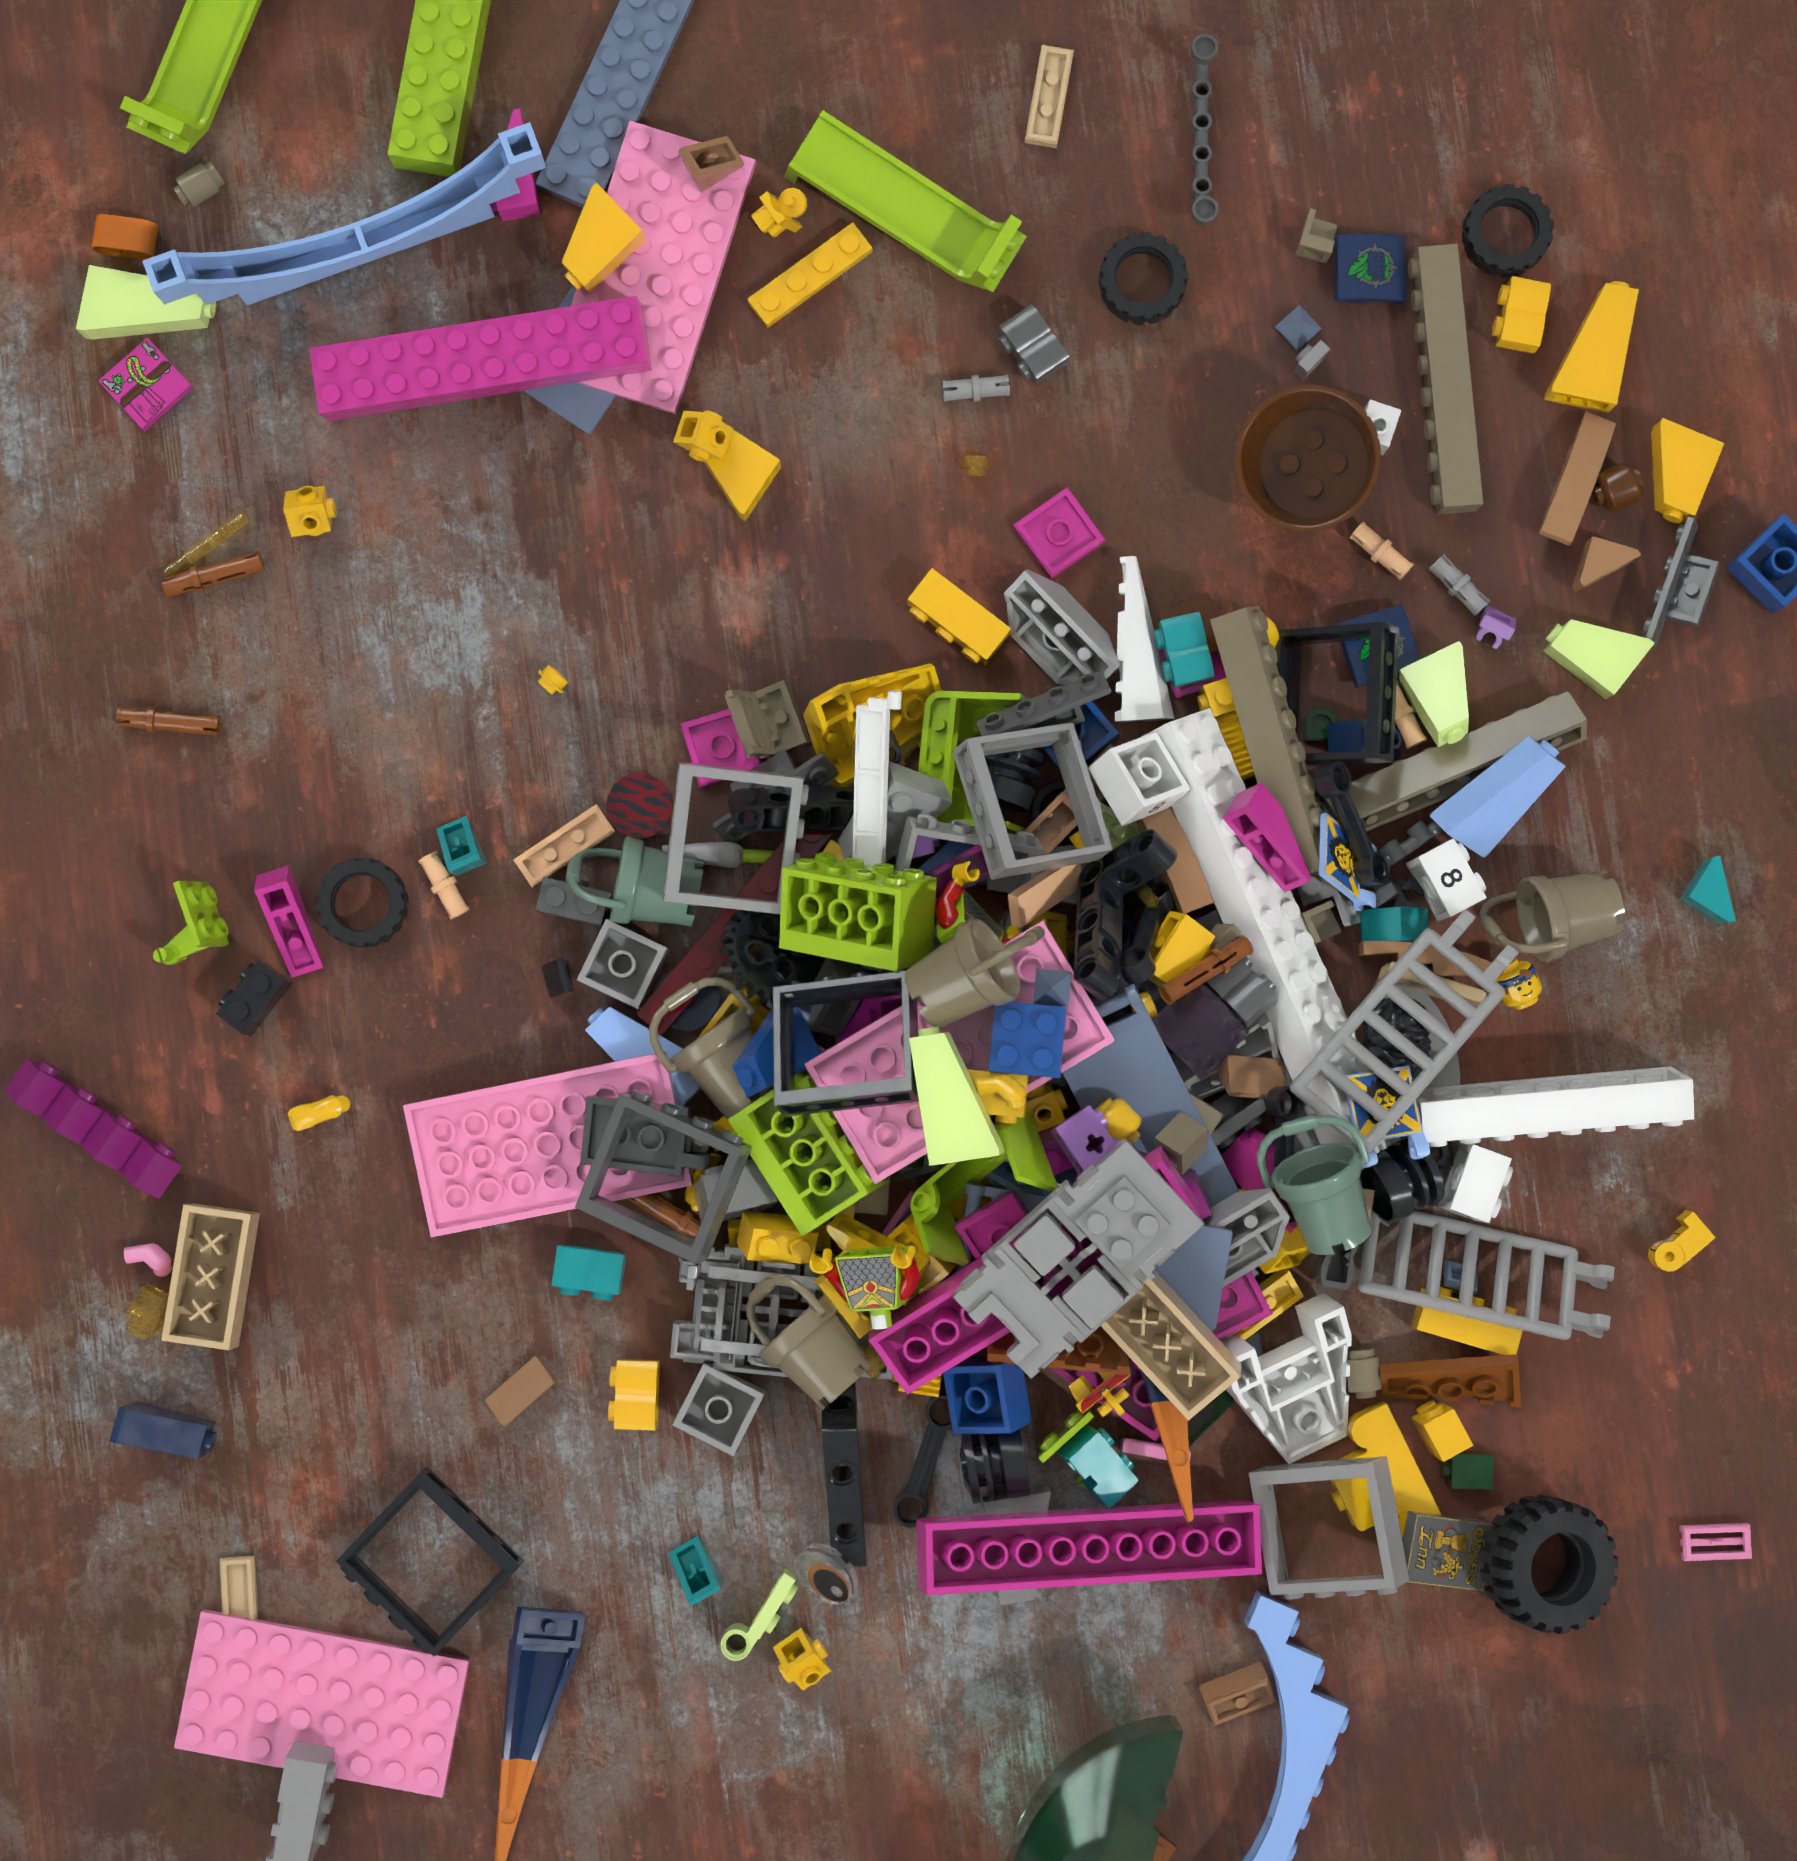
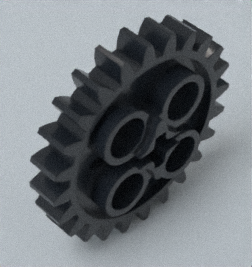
M740 910L723 927L726 932L719 940L725 945L719 950V953L728 956V958L721 965L722 967L732 968V972L727 978H737L739 983L736 989L740 990L746 987L748 989V999L757 994L759 995L760 1005H763L770 999L773 1007V987L792 985V981H801L803 983L815 982V978L823 965L819 962L824 957L801 952L795 953L791 950L779 948L780 914ZM749 954L754 957L755 961L750 958ZM777 972H779L784 979H782Z

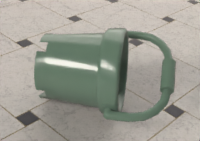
M627 836L624 839L622 851L607 848L585 849L569 860L566 882L569 884L570 889L578 897L589 903L611 908L609 917L611 922L627 924L630 920L692 927L694 921L693 909L697 905L666 902L663 900L668 852L647 847L642 840ZM593 856L620 859L613 899L592 895L584 891L577 884L580 878L583 859ZM683 857L679 891L700 893L704 861Z
M1314 1114L1284 1122L1281 1127L1267 1134L1260 1142L1256 1155L1261 1179L1265 1189H1275L1280 1198L1287 1201L1308 1251L1317 1255L1334 1254L1332 1249L1334 1245L1343 1243L1345 1251L1363 1243L1371 1235L1372 1230L1360 1174L1364 1169L1363 1165L1370 1162V1156L1357 1127L1340 1117L1332 1115L1317 1116ZM1323 1124H1332L1348 1131L1356 1142L1359 1154L1353 1146L1344 1143H1328L1304 1149L1284 1159L1274 1169L1271 1178L1266 1167L1265 1155L1267 1148L1276 1138L1282 1135L1290 1136L1319 1128Z

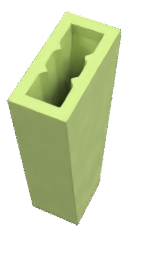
M89 265L76 330L84 338L93 340L208 328L209 319L215 316L217 303L214 302L206 305L195 293L164 305L154 294L147 275Z
M939 1026L919 1029V1037L909 1038L929 1166L1003 1154V1144L950 1032L940 1033Z

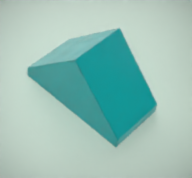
M467 815L436 828L446 867L450 873L459 876L487 863Z
M1716 856L1702 862L1679 900L1719 925L1736 920L1721 856Z
M1391 907L1367 909L1361 911L1360 915L1361 942L1403 941L1413 943L1425 929H1428L1427 908Z
M699 1536L668 1552L690 1606L722 1588L724 1580Z

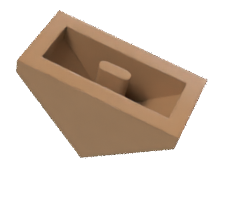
M728 136L685 146L678 151L685 167L701 192L740 169L745 164Z
M1592 536L1584 543L1572 589L1576 593L1628 565L1641 556L1639 550Z

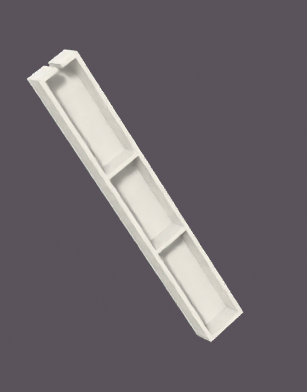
M1208 708L1168 722L1141 737L1155 732L1158 733L1191 789L1172 805L1173 811L1195 854L1223 924H1234L1241 931L1240 935L1248 938L1253 947V954L1247 956L1253 964L1250 969L1259 977L1262 974L1266 975L1277 988L1274 991L1277 1002L1265 1013L1271 1021L1276 1044L1294 1081L1347 1020V1017L1291 890L1284 893L1222 818L1237 794L1245 791L1246 787L1232 759V754L1223 739L1218 723L1211 709ZM1354 1032L1351 1036L1357 1040ZM1343 1046L1329 1061L1344 1075L1371 1072L1368 1067ZM1319 1072L1307 1088L1352 1124L1346 1093ZM1305 1104V1110L1308 1116L1314 1114L1319 1116L1315 1111H1313L1308 1105ZM1323 1124L1319 1128L1314 1129L1321 1145L1344 1143L1356 1149L1355 1145L1330 1124ZM1400 1137L1381 1140L1375 1147L1376 1153L1400 1141Z

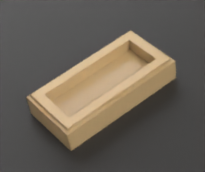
M255 1555L220 1558L222 1614L228 1616L236 1615L257 1621Z

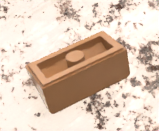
M1227 1055L1217 1072L1229 1096L1266 1099L1268 1092L1272 1088L1286 1086L1285 1069L1281 1059ZM1286 1091L1281 1094L1279 1100L1287 1099L1288 1094Z
M535 1355L488 1396L485 1402L501 1425L505 1427L558 1380L539 1357Z
M1261 1662L1199 1686L1213 1726L1277 1702L1269 1677Z

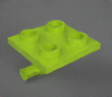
M201 881L174 882L173 885L187 926L166 946L154 951V960L163 962L166 965H174L182 962V960L185 961L188 955L206 948L229 945L227 938L228 927L224 919L219 915L216 906L218 902L217 895L214 889L209 886V883Z
M1079 1409L1074 1411L1064 1421L1067 1427L1059 1435L1053 1431L1039 1443L1041 1451L1038 1453V1458L1042 1463L1094 1417L1089 1409L1083 1414ZM1080 1474L1074 1478L1077 1483L1083 1479ZM1083 1482L1079 1484V1486L1084 1490L1086 1486L1083 1484Z

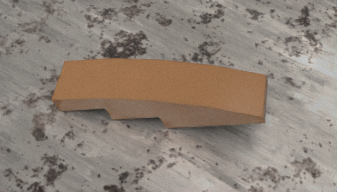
M1585 411L1580 420L1573 444L1567 452L1561 474L1555 482L1539 534L1565 545H1571L1597 481L1616 423Z
M1110 744L1088 767H1090L1094 762H1096L1110 748H1113V746ZM1092 776V785L1096 797L1101 803L1105 797ZM1066 789L1025 830V832L1032 833L1038 838L1044 848L1043 855L1050 854L1077 827Z
M1172 806L1137 820L1136 823L1140 833L1147 829L1155 830L1177 852L1174 864L1167 871L1160 874L1164 883H1168L1178 912L1185 914L1214 903L1202 870Z
M1362 941L1357 943L1358 956L1392 954V961L1397 962L1413 943L1403 941ZM1431 945L1417 959L1437 976H1467ZM1461 952L1483 971L1492 963L1469 953Z

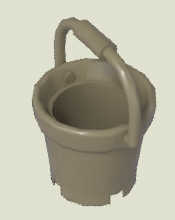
M1602 870L1588 874L1550 879L1545 875L1522 878L1517 886V891L1501 894L1486 901L1481 906L1479 917L1481 919L1480 925L1496 944H1501L1504 947L1509 944L1518 952L1531 953L1540 962H1551L1562 958L1569 950L1607 937L1619 935L1624 928V924L1616 925V916L1624 915L1625 910L1622 895L1614 878L1605 880L1603 876L1608 872ZM1516 900L1517 918L1526 945L1507 939L1503 930L1491 916H1488V912L1493 906Z
M970 918L956 929L953 937L905 971V982L912 1000L919 996L924 1004V1007L919 1009V1012L930 1025L934 1027L939 1026V1029L992 1005L1002 1006L1018 999L1021 988L1017 970L1010 956L1026 946H1032L1044 937L1045 931L1041 926H1035L1023 936L1004 946L999 937L987 924L980 919Z
M720 977L703 978L694 983L690 981L663 1001L664 1004L654 1013L649 1026V1039L655 1055L669 1073H674L677 1070L679 1073H688L725 1118L729 1119L774 1088V1085L750 1097L746 1096L732 1066L754 1036L750 1027L753 1022L751 1017L756 1014V1010L741 990L736 989L737 986L733 982ZM706 986H720L728 989L736 996L744 1008H740L679 1051L670 1061L658 1041V1026L661 1018L668 1011L672 1012L699 993V989Z
M781 1275L764 1278L749 1293L747 1318L752 1330L765 1345L759 1356L770 1367H778L821 1410L825 1409L828 1406V1402H833L864 1373V1370L859 1366L860 1364L866 1371L873 1365L835 1315L836 1307L827 1295H823L817 1300L799 1281L789 1276ZM776 1284H785L800 1293L811 1306L776 1338L771 1340L757 1321L755 1305L760 1303L776 1287Z

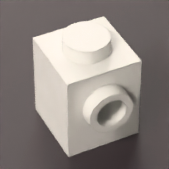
M1370 399L1364 410L1375 425L1380 441L1381 455H1384L1390 446L1401 410Z

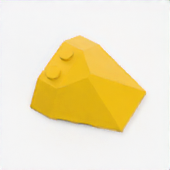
M930 663L838 684L810 700L803 717L816 755L823 752L839 772L837 777L830 780L833 787H854L856 705H868V698L870 697L888 699V691H902L901 709H890V730L895 734L903 755L902 766L906 765L904 760L917 747H921L926 700L932 693L942 691L934 665Z

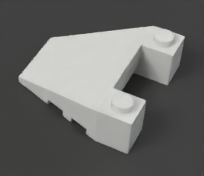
M1325 1293L1295 1306L1303 1336L1257 1357L1255 1348L1237 1334L1221 1341L1241 1363V1377L1226 1390L1288 1464L1347 1436L1349 1395L1346 1394V1377L1350 1376L1347 1354L1348 1347L1351 1346L1352 1335L1344 1306Z

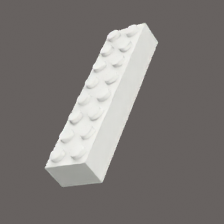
M1673 1067L1425 1088L1416 1099L1423 1133L1429 1147L1446 1146L1447 1141L1460 1140V1143L1476 1144L1481 1142V1138L1494 1137L1496 1141H1510L1515 1139L1514 1135L1527 1134L1530 1138H1544L1548 1136V1132L1561 1131L1563 1135H1578L1582 1133V1129L1595 1128L1597 1132H1612L1616 1130V1126L1628 1125L1630 1129L1649 1128V1123L1662 1122L1664 1126L1683 1125V1120L1694 1119L1693 1079Z

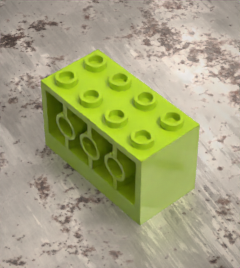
M816 853L815 858L797 859L796 864L782 868L779 948L895 972L909 968L933 951L937 877L926 876L924 871L920 869L894 870V865L887 863H877L873 866L865 865L864 860L860 858H846L844 861L835 859V855L832 853Z
M808 1070L794 1075V1090L817 1088ZM772 1089L728 1119L735 1132L738 1133L737 1135L743 1138L742 1142L752 1146L750 1156L802 1237L888 1182L885 1178L876 1184L874 1183L832 1111L784 1117L774 1106V1089Z

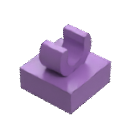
M1486 605L1480 616L1477 640L1481 641L1484 634L1491 632L1496 636L1492 647L1497 649L1501 645L1503 638L1508 641L1510 640L1516 629V619Z

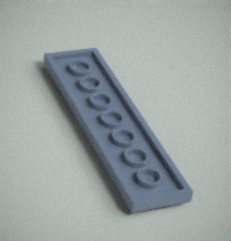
M620 0L545 161L547 168L542 169L535 183L538 189L581 208L584 207L591 187L596 182L607 192L629 121L639 123L695 0Z

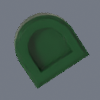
M1316 708L1308 713L1303 722V742H1328L1327 724L1338 723L1336 715L1327 708Z

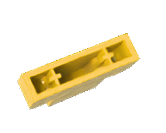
M1380 1400L1354 1413L1348 1420L1347 1435L1351 1441L1361 1448L1338 1460L1387 1456L1401 1536H1404L1408 1511L1441 1515L1388 1405ZM1366 1477L1330 1480L1335 1489L1331 1493L1332 1499L1340 1512L1346 1511L1352 1525L1359 1531H1365L1375 1526Z

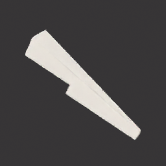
M1120 557L1123 583L1119 584V594L1125 595V611L1118 612L1117 658L1120 664V682L1116 683V692L1122 694L1121 710L1115 712V722H1151L1175 719L1167 684L1162 672L1159 650L1155 643L1154 629L1137 557Z

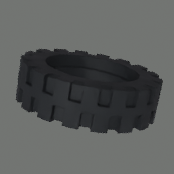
M1505 184L1502 188H1499V185L1490 188L1487 193L1484 192L1477 198L1463 221L1462 242L1466 244L1464 250L1468 257L1471 256L1474 259L1473 264L1476 267H1483L1486 269V273L1494 276L1497 273L1501 274L1500 277H1510L1511 274L1518 276L1525 273L1526 270L1532 269L1539 262L1552 242L1554 221L1549 216L1551 213L1548 205L1544 206L1540 195L1537 193L1533 195L1527 187L1521 186L1516 188L1514 187L1515 184ZM1499 206L1513 207L1522 211L1529 218L1534 229V239L1531 246L1524 253L1503 255L1493 251L1485 242L1481 233V223L1484 216L1491 209Z
M1143 232L1142 235H1136V233L1129 234L1126 239L1116 241L1113 248L1109 249L1104 257L1098 282L1101 289L1100 295L1103 302L1106 301L1109 311L1120 315L1119 319L1128 322V320L1135 321V325H1143L1144 322H1150V324L1157 323L1161 318L1169 317L1182 300L1188 280V270L1185 267L1186 261L1184 256H1180L1178 253V247L1174 243L1170 245L1166 242L1167 238L1159 235L1155 237L1150 232ZM1135 254H1148L1158 258L1166 265L1170 274V286L1167 293L1160 300L1153 303L1139 304L1128 300L1119 291L1116 284V272L1119 265L1126 258Z
M350 858L346 862L334 865L332 867L333 870L323 876L321 887H318L316 891L318 898L315 908L319 914V922L322 927H325L328 931L327 933L334 939L354 947H375L382 942L389 941L392 938L391 936L401 929L403 919H406L408 913L406 908L409 899L402 879L387 865L370 858ZM358 875L372 876L378 879L387 889L390 899L389 910L384 920L376 927L365 931L353 930L345 926L338 918L335 909V898L341 885L349 878Z

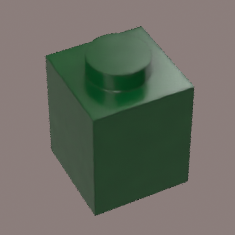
M1464 1450L1444 1462L1440 1461L1441 1479H1445V1484L1450 1488L1493 1490V1455L1486 1451Z

